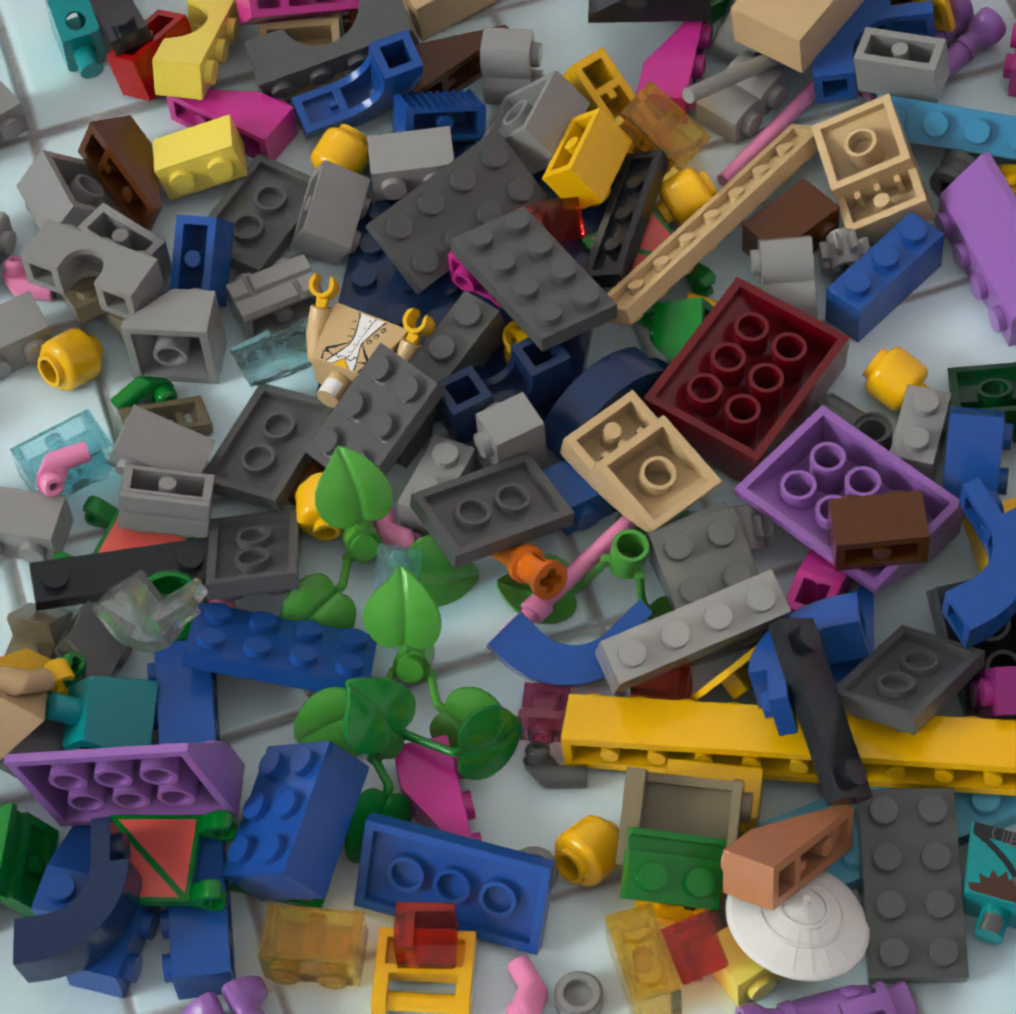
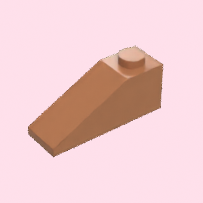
M850 804L836 805L750 829L723 850L720 862L721 870L723 871V893L774 911L853 848L854 806Z

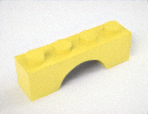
M187 0L188 21L193 32L179 37L163 39L152 59L155 95L197 100L204 99L210 85H215L217 81L218 69L221 64H225L228 60L229 48L232 42H237L241 26L239 25L236 0Z

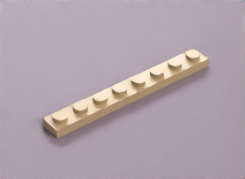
M791 124L712 196L710 200L607 294L617 304V318L608 322L632 325L639 321L643 314L656 301L665 297L669 289L683 276L689 274L703 257L715 250L719 242L733 229L741 226L743 220L758 206L764 204L781 184L789 181L791 175L805 162L811 160L818 151L811 128L813 125Z

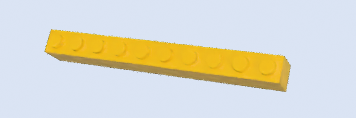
M596 693L586 695L569 694L561 734L565 765H586L587 769L626 771L627 767L647 769L648 772L666 774L668 758L763 768V780L820 783L799 719L798 733L779 736L774 717L766 719L763 708L759 709L758 705L742 704L739 702H700L692 699H650L644 696L616 697L603 696ZM845 712L861 762L865 767L870 787L899 789L954 788V792L1016 796V719L1002 720L985 719L977 716L951 717L934 715L914 735L907 732H899L892 727L865 718H857Z

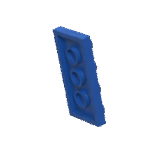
M198 602L184 649L182 667L318 692L329 687L345 688V681L347 679L371 677L377 642L368 633L356 628H336L321 625L313 620H287L266 611L251 612L230 608L223 603L209 604Z
M372 812L365 821L354 906L442 930L476 931L477 939L537 955L543 946L556 861Z

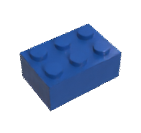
M331 741L268 746L265 755L259 763V772L251 795L243 807V817L235 839L228 849L227 861L221 876L261 901L325 899L370 767Z

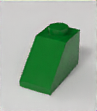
M702 297L653 304V319H650L648 324L649 337L653 346L672 361L714 306Z

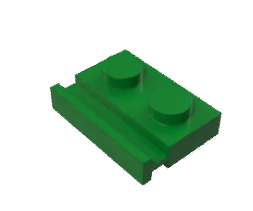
M13 802L0 806V903L24 917L34 916L31 906L46 866L56 852L59 831L29 812L21 813Z
M627 827L628 843L624 853L620 899L713 911L719 910L723 878L720 862L723 847H726V839Z

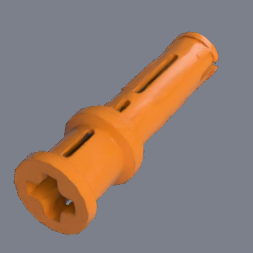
M520 544L490 555L507 567L508 573L513 580L520 584L527 583L530 585L533 594L541 599L549 600L554 598L562 591L568 577L565 565L557 560L546 559L543 551L534 544Z

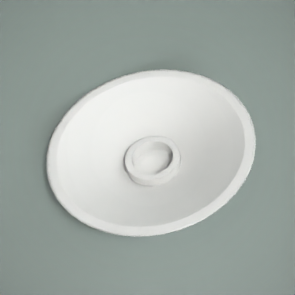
M825 870L774 911L730 895L727 896L726 919L733 938L754 962L779 976L808 982L833 979L853 969L861 961L868 948L870 929L866 922L862 903L844 882Z

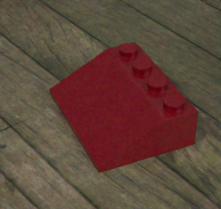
M737 277L644 396L643 402L659 418L665 415L687 442L716 469L741 482L808 418L815 401L828 391L845 368L850 336Z

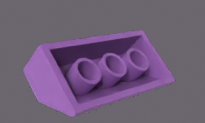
M990 152L981 154L940 194L938 213L935 214L936 218H934L936 228L943 232L944 238L947 237L950 242L956 265L959 269L964 268L970 277V285L975 298L978 301L983 300L992 328L996 333H1002L1010 347L1016 345V196Z

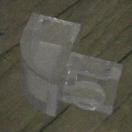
M141 569L108 589L92 610L110 634L123 645L137 651L157 652L170 647L185 628L184 625L201 612L197 606L207 595L208 590L197 577L163 598Z

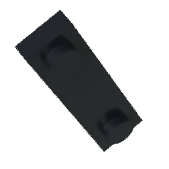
M90 0L98 24L116 56L153 39L145 20L133 0Z
M664 150L627 153L584 268L601 288L616 286L633 268L669 164Z
M209 538L29 563L36 611L85 604L88 600L94 603L135 597L143 581L159 571L178 570L184 572L203 587L206 581Z
M778 619L768 625L826 804L827 806L860 804L872 798L873 794L814 619Z

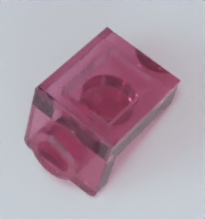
M525 682L522 709L518 712V717L521 718L522 723L520 740H529L530 742L542 741L548 745L553 742H561L568 696L572 694L571 686L562 687Z

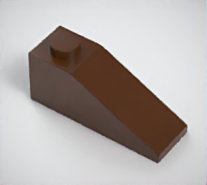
M501 25V26L492 27V28H508V27H507L506 25ZM483 30L415 45L424 66L420 81L409 95L413 91L418 94L421 90L425 94L429 90L433 94L437 90L442 93L445 89L449 93L453 89L458 92L460 89H465L483 77L480 66V46Z
M131 115L90 122L78 153L122 213L151 232L162 209L158 180L154 172L152 143Z

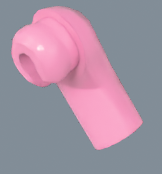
M12 256L4 261L3 267L5 270L2 272V279L15 297L29 291L34 300L54 301L56 292L28 282L21 257Z
M391 506L389 513L385 517L374 520L382 543L387 544L389 549L396 555L408 556L410 546L417 539L423 537L419 532H413L411 528L397 524L395 508Z

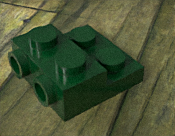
M1016 362L947 368L949 392L952 393L951 406L1005 411L1004 423L1013 424L1012 442L1016 444Z

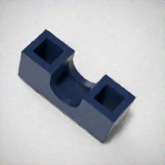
M528 337L510 346L511 359L500 373L491 378L481 379L473 366L470 365L437 381L447 390L436 404V414L453 440L464 443L473 439V435L478 433L475 414L483 411L494 402H502L523 392L535 408L562 395L573 383L571 357L563 346L558 344L542 352Z

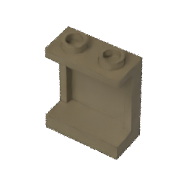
M627 767L615 864L619 868H623L624 853L628 843L627 827L726 839L727 847L740 838L741 821L750 822L753 793L745 792L744 780L734 779L733 781L654 773L648 772L644 768Z

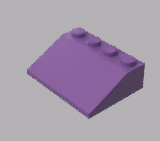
M823 405L734 488L735 495L833 565L827 526L829 499H837L846 495L867 496L886 494L894 490L906 492L921 490L930 533L928 562L843 570L845 574L875 595L930 563L961 530L963 512L958 506L960 499Z
M208 740L203 743H163L158 745L5 754L4 764L60 826L91 825V819L108 817L109 815H204L216 810H228L232 813L233 817L239 815L245 764L229 743L217 740Z

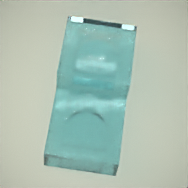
M308 317L273 335L267 329L229 349L250 387L270 383L313 366L307 359L306 329Z

